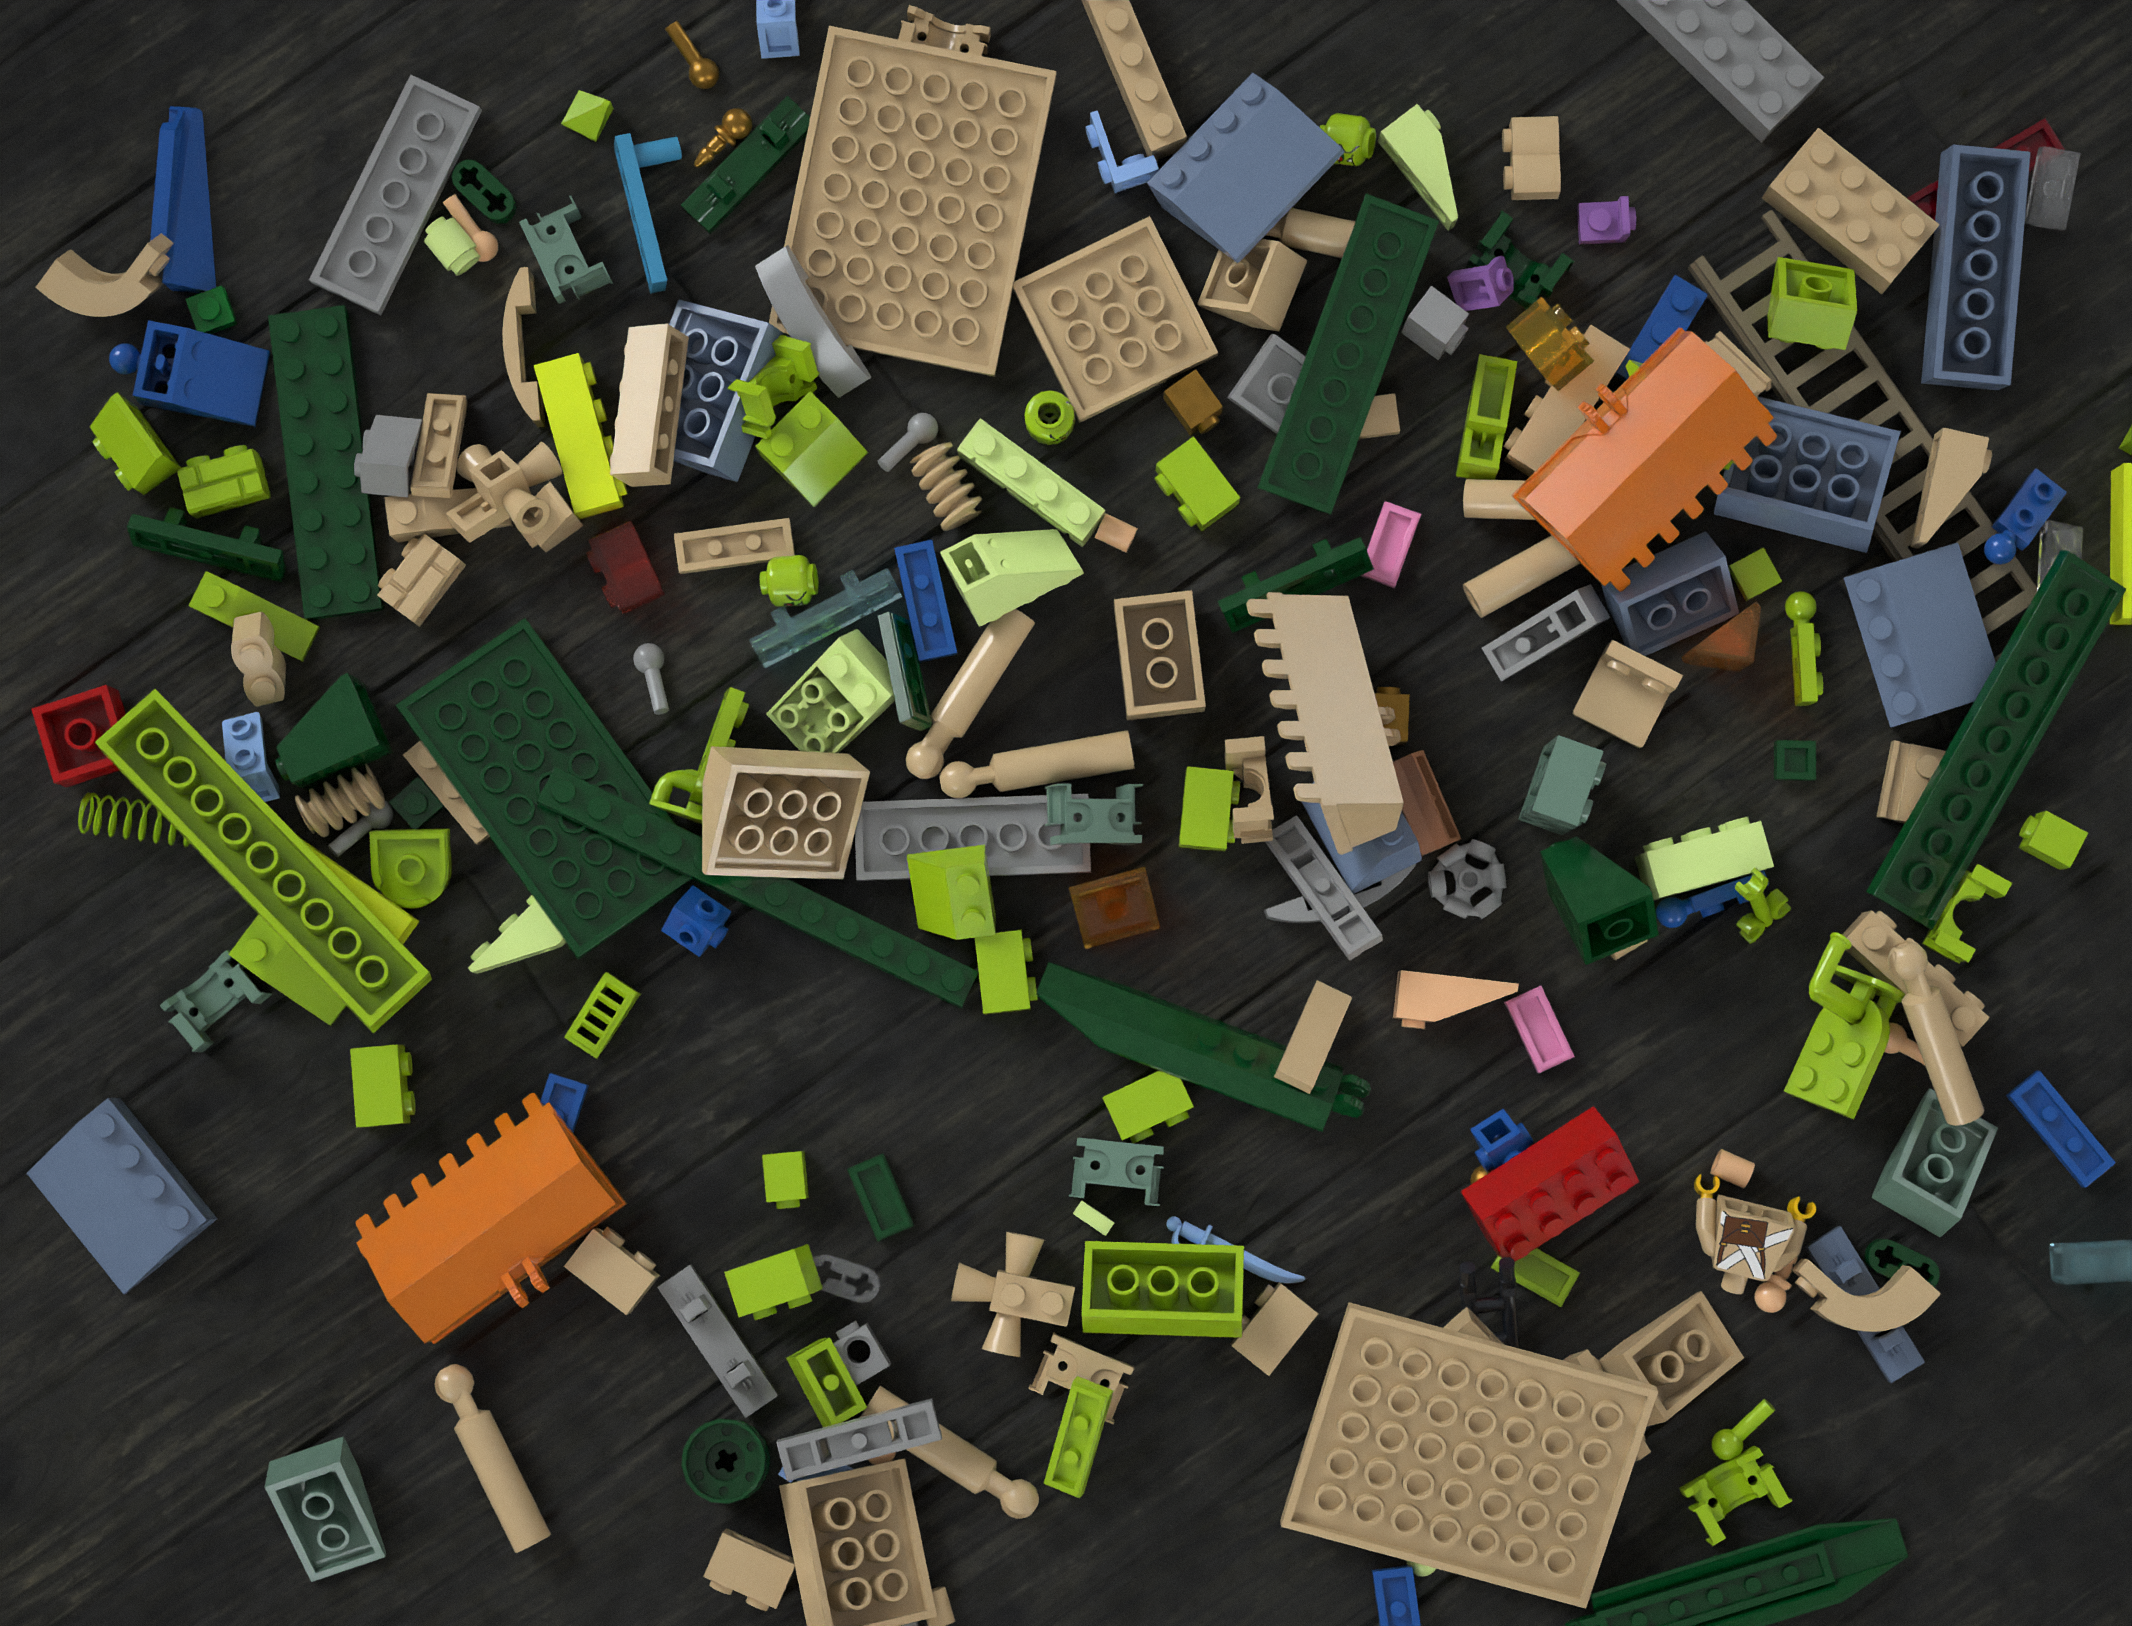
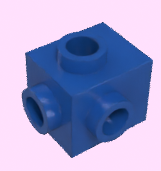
M693 885L673 907L661 931L700 957L710 945L713 948H717L729 930L724 924L731 911Z
M1501 1109L1470 1129L1480 1148L1474 1153L1486 1172L1491 1169L1495 1170L1534 1143L1522 1123L1516 1125L1504 1109Z

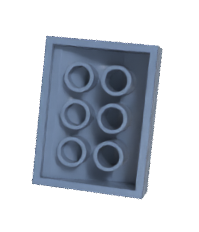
M1252 73L1147 184L1164 210L1232 260L1239 263L1340 158L1344 150L1279 90Z
M678 300L669 325L688 336L689 340L673 461L707 474L738 482L755 436L742 431L741 426L746 422L743 420L746 413L741 397L738 396L737 392L728 390L727 387L736 379L749 382L775 356L772 343L780 335L789 336L768 322Z
M1758 396L1759 402L1774 417L1768 424L1777 434V438L1769 446H1765L1755 436L1744 447L1752 458V463L1743 471L1734 463H1732L1729 470L1725 469L1723 478L1728 483V486L1717 496L1714 514L1867 553L1901 431Z
M1958 542L1843 578L1890 728L1976 700L1996 662Z
M107 1098L80 1120L27 1172V1175L124 1295L217 1220V1217L121 1098Z

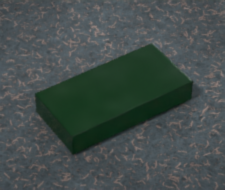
M884 1153L847 1169L877 1241L914 1226Z

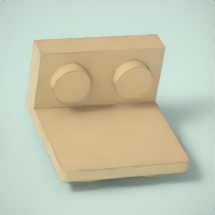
M1612 640L1606 645L1573 710V715L1637 748H1641L1644 746L1669 694L1676 690L1683 675Z

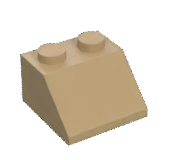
M1261 239L1239 263L1218 250L1197 305L1253 328L1280 331L1307 260L1281 242Z

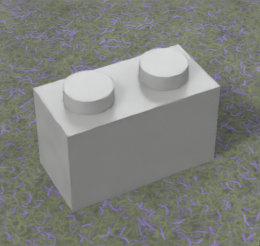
M1431 286L1408 316L1402 334L1439 360L1445 351L1452 355L1464 339V335L1469 329L1464 325L1469 313Z
M383 415L375 416L371 430H365L363 452L357 453L355 457L354 474L356 477H360L362 493L409 497L422 419Z

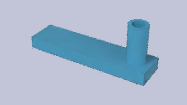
M630 133L615 136L614 151L650 294L665 291L667 278L639 168L682 159L680 144L676 136L633 145Z

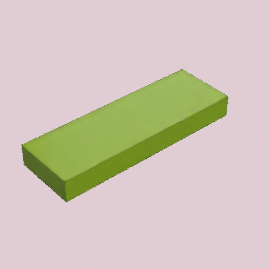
M1079 1376L1073 1380L1044 1480L1045 1485L1077 1498L1084 1494L1114 1390Z

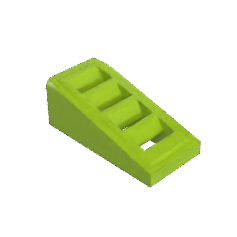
M605 972L564 1038L598 1059L641 993L609 972ZM608 988L625 998L621 1005L604 994ZM599 1001L616 1011L613 1018L596 1008ZM590 1014L608 1024L605 1031L587 1020ZM582 1026L600 1038L597 1044H594L578 1033Z

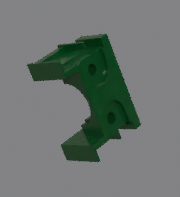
M1501 210L1496 222L1483 240H1479L1476 249L1483 253L1482 257L1479 258L1472 254L1466 267L1473 268L1488 265L1496 257L1494 253H1500L1501 256H1504L1507 268L1511 270L1514 278V291L1508 297L1535 315L1543 303L1537 298L1539 294L1549 299L1553 293V287L1566 270L1569 272L1575 261L1562 253L1553 267L1550 268L1545 263H1537L1523 255L1514 247L1511 242L1512 240L1504 235L1509 229L1513 218ZM1531 278L1537 279L1538 283L1531 282Z

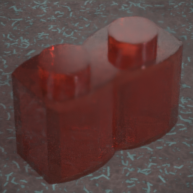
M631 521L588 540L592 550L586 552L594 572L602 571L608 584L603 586L602 590L611 608L618 606L619 610L625 614L665 595L640 536Z

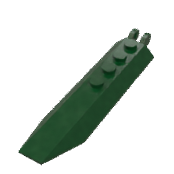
M1048 962L1036 995L1103 1050L1321 1132L1331 1110L1352 1118H1358L1363 1115L1365 1109L1363 1102L1353 1098L1351 1095L1358 1098L1369 1096L1371 1090L1370 1083L1353 1074L1343 1075L1344 1067L1325 1061L1312 1091L1308 1094L1274 1077L1287 1046L1126 985ZM1337 1091H1340V1092H1342V1093H1345V1094L1336 1095V1094H1337Z
M1896 1518L1817 1524L1590 1594L1594 1614L1584 1615L1567 1621L1565 1626H1766L1844 1602L1908 1557Z

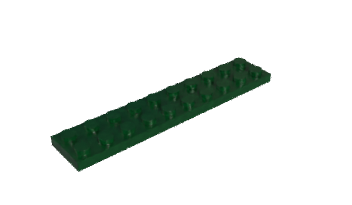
M2060 550L1866 891L1867 893L1920 925L1933 930L2125 593L2126 588L2070 551Z

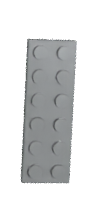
M410 75L309 279L312 284L382 315L482 112L479 106Z
M1071 794V799H1088V794ZM1047 795L862 802L855 830L856 880L910 879L907 854L985 845L990 876L1091 873L1090 843L1050 845V837L1061 835V826H1045L1047 824ZM1074 815L1073 819L1077 821V817Z

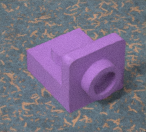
M1620 196L1618 201L1579 203L1577 206L1579 245L1626 242L1630 235V230L1636 229L1635 207H1629L1628 196Z
M1504 256L1495 257L1485 266L1455 270L1447 277L1456 304L1465 311L1500 306L1514 291L1513 274L1507 268Z

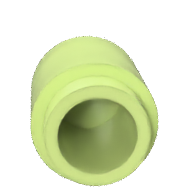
M440 217L426 228L425 231L428 235L424 242L447 271L452 270L456 276H459L479 261L481 256L475 250L477 245L455 218L446 220L444 217Z

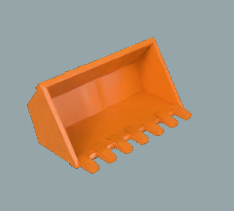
M1680 327L1614 393L1601 383L1595 390L1604 403L1596 410L1591 404L1583 401L1577 408L1587 420L1511 495L1604 587L1610 582L1619 592H1622L1631 582L1622 569L1633 558L1644 568L1655 559V556L1646 545L1657 534L1667 543H1672L1678 537L1679 531L1671 523V520L1682 509L1692 519H1696L1703 512L1704 508L1695 496L1706 485L1716 495H1720L1727 488L1728 483L1719 472L1730 461L1741 471L1745 470L1752 463V458L1744 447L1755 436L1765 446H1769L1777 438V434L1768 424L1774 417L1759 402L1738 372L1691 331H1685Z
M535 1093L529 1094L522 1100L529 1117L517 1126L507 1113H503L495 1119L494 1123L502 1137L488 1146L479 1133L474 1134L467 1140V1145L474 1157L460 1166L451 1153L441 1158L439 1164L446 1177L439 1183L432 1186L423 1173L415 1177L411 1184L418 1198L406 1207L396 1194L386 1198L383 1204L390 1218L377 1227L368 1214L363 1215L356 1221V1226L362 1236V1239L356 1243L363 1256L367 1259L387 1301L424 1343H438L508 1291L519 1307H525L529 1304V1300L520 1282L529 1276L531 1283L537 1290L542 1293L547 1291L550 1287L540 1267L627 1205L624 1198L549 1102L543 1105Z

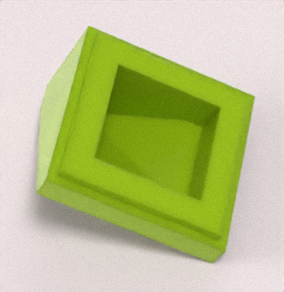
M579 90L561 124L596 142L614 108L610 101Z

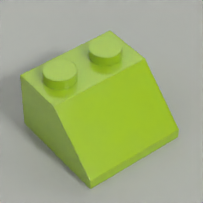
M1778 257L1767 316L1768 337L1775 338L1784 343L1799 342L1815 345L1821 349L1835 348L1846 350L1857 314L1854 269Z
M811 391L771 430L772 435L768 439L763 438L755 446L759 455L813 507L868 454L866 449L843 423Z
M118 392L110 397L90 425L91 430L97 437L92 441L94 446L106 460L112 457L119 467L114 473L127 490L134 488L145 495L176 473L177 469L181 468L138 407Z
M985 845L907 854L919 929L955 940L995 935L996 914Z

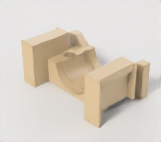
M911 5L908 7L907 16L908 21L914 23L901 20L902 28L898 40L961 52L962 49H968L969 51L966 53L978 56L988 53L987 44L981 43V41L989 43L991 37L990 27L971 24L963 26L950 24L936 18L934 14ZM920 37H925V38H926V40H924V41H920V40H918V39H919Z
M1264 736L1225 740L1226 770H1233L1234 774L1243 781L1244 788L1253 789L1261 795L1259 800L1249 803L1248 807L1233 809L1234 839L1241 838L1242 844L1273 841L1271 820H1274L1270 798Z
M1053 1333L1050 1342L1058 1345L1055 1353L1047 1350L1043 1351L1045 1355L1033 1384L1029 1385V1389L1043 1395L1048 1381L1071 1389L1072 1382L1077 1376L1099 1385L1102 1379H1107L1110 1384L1106 1388L1114 1391L1105 1421L1114 1424L1113 1415L1124 1388L1128 1389V1384L1120 1381L1123 1372L1132 1375L1134 1366L1090 1350L1059 1334ZM1065 1361L1068 1367L1065 1370H1061L1058 1367L1059 1362Z

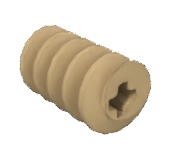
M951 442L933 446L910 461V463H917L911 470L915 477L924 476L919 483L921 490H931L926 497L928 503H939L934 509L935 516L946 517L941 523L944 531L959 527L981 513V511L976 512L974 508L981 502L982 498L980 496L972 498L967 496L975 487L974 484L967 483L961 485L960 480L967 474L966 469L954 471L952 468L960 460L959 456L946 457L945 455L953 446Z
M365 764L366 774L364 775L355 767L351 768L352 781L350 782L341 774L337 775L338 788L336 789L327 781L323 782L324 795L322 796L313 788L309 789L310 802L308 803L299 795L295 796L298 810L313 834H315V830L321 837L328 836V823L335 830L342 829V816L350 823L356 822V809L364 816L370 815V802L378 809L385 807L383 791L367 764Z

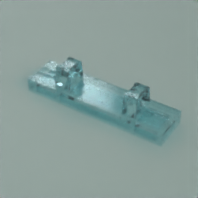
M888 568L859 582L853 570L841 575L840 579L846 590L792 618L785 606L772 611L771 615L776 626L749 640L764 668L901 598L900 591Z

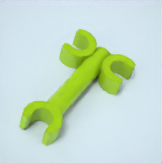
M1757 868L1751 870L1752 878L1743 885L1739 881L1735 885L1736 891L1746 900L1750 901L1754 912L1743 916L1736 924L1741 930L1739 932L1740 935L1750 944L1762 935L1765 927L1770 926L1773 919H1780L1791 910V907L1786 903L1788 898L1778 889L1772 891L1765 898L1763 891L1767 887L1769 880Z

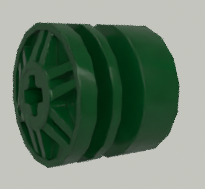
M717 1419L704 1423L690 1435L683 1449L681 1466L686 1482L696 1495L709 1502L729 1504L749 1498L761 1488L769 1473L770 1453L766 1440L755 1427L741 1420ZM724 1450L728 1454L736 1453L738 1457L733 1463L735 1469L732 1472L728 1467H719L718 1462L723 1459L721 1452Z

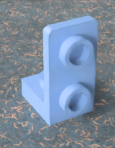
M756 0L757 30L761 58L800 56L795 0Z
M1098 111L1090 113V125L1085 126L1091 147H1099L1103 160L1097 163L1104 184L1111 182L1114 193L1147 183L1159 171L1154 155L1146 158L1143 154L1133 155L1124 159L1122 166L1117 167Z
M259 712L224 720L222 722L226 762L264 802L279 799V785L266 760L263 723Z

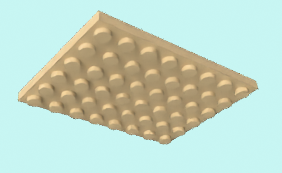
M829 26L784 247L789 245L809 278L805 280L806 284L846 347L851 344L854 349L995 377L1057 75L1056 71ZM772 306L769 323L786 335H789Z
M1348 1302L1280 1519L1281 1527L1586 1609L1658 1394L1657 1387Z

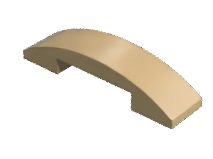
M523 267L519 269L515 276L506 301L503 318L504 358L511 385L520 404L537 427H545L544 402L537 381L526 382L521 315L535 314L536 300L534 276L528 267Z

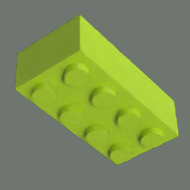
M1085 1241L1082 1295L1083 1333L1242 1338L1244 1246Z

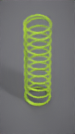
M87 792L83 796L78 815V826L82 834H85L91 826L94 812L93 797L96 798L98 804L94 817L93 833L95 836L99 834L102 822V805L108 798L113 806L108 825L109 837L111 838L115 834L117 808L123 800L126 802L128 809L123 828L124 839L127 840L130 836L132 810L136 803H140L143 814L139 825L138 839L140 842L144 840L147 827V812L151 805H153L151 802L145 808L141 799L135 800L130 806L126 797L120 798L115 804L111 795L105 796L101 801L96 793ZM90 800L89 819L85 830H83V815ZM158 810L153 833L155 844L160 840L162 829V814ZM172 824L170 825L168 836L170 846L175 842L177 830ZM184 838L183 845L187 848L190 843Z

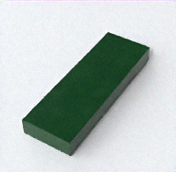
M890 611L878 616L899 722L919 731L932 727V721L911 622Z

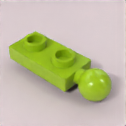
M1799 591L1787 598L1785 611L1787 616L1794 621V627L1790 631L1795 706H1806L1817 702L1818 695L1823 694V676L1821 672H1816L1815 658L1820 656L1821 640L1819 633H1814L1813 623L1809 622L1816 612V601L1809 593Z

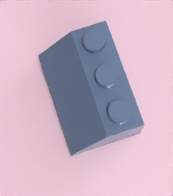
M1706 531L1654 554L1655 559L1646 568L1638 562L1623 568L1622 571L1631 582L1622 592H1619L1610 582L1605 587L1602 585L1607 607L1625 646L1644 656L1739 614L1726 556Z
M1301 801L1344 882L1353 894L1422 861L1418 840L1402 811L1395 831L1355 846L1353 851L1340 855L1336 850L1320 803Z

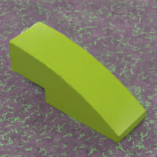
M1479 354L1456 471L1457 477L1495 480L1499 470L1503 439L1508 423L1517 361Z

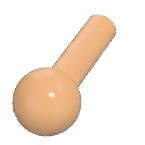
M456 194L442 202L452 217L456 219L477 245L475 250L481 256L479 261L486 262L493 259L498 252V242L495 236L490 232L480 230Z
M1889 1023L1890 1035L1884 1052L1888 1054L1901 1052L1925 1065L1917 1043L1907 1038L1906 1031L1902 1026L1897 1023Z

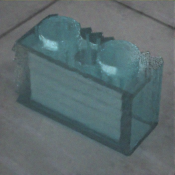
M2131 1240L2050 1244L2051 1277L2055 1283L2076 1285L2077 1283L2093 1284V1282H2132Z

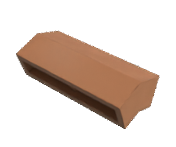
M1417 751L1394 761L1393 765L1404 802L1402 813L1418 840L1421 857L1461 840L1424 751Z

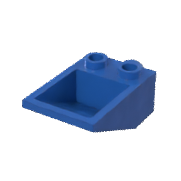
M148 320L142 353L140 354L133 345L119 344L110 352L109 362L117 373L124 375L131 374L138 369L133 397L140 405L256 427L271 352L190 328ZM175 347V357L171 359L166 358V349ZM161 384H167V394L157 393V389Z

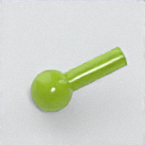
M1763 1399L1733 1429L1718 1431L1713 1436L1711 1443L1714 1454L1726 1461L1738 1457L1743 1450V1441L1775 1411L1771 1403Z

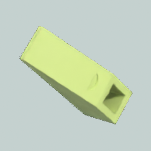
M530 896L526 901L530 906L519 917L516 914L511 915L498 929L502 934L492 944L486 941L472 954L471 959L474 962L468 969L477 974L560 948L565 944V941L534 898Z

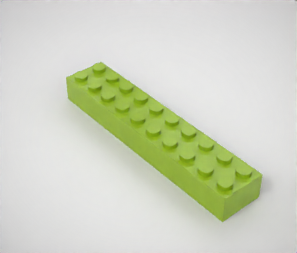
M156 689L95 741L103 754L373 1034L432 980L429 971Z

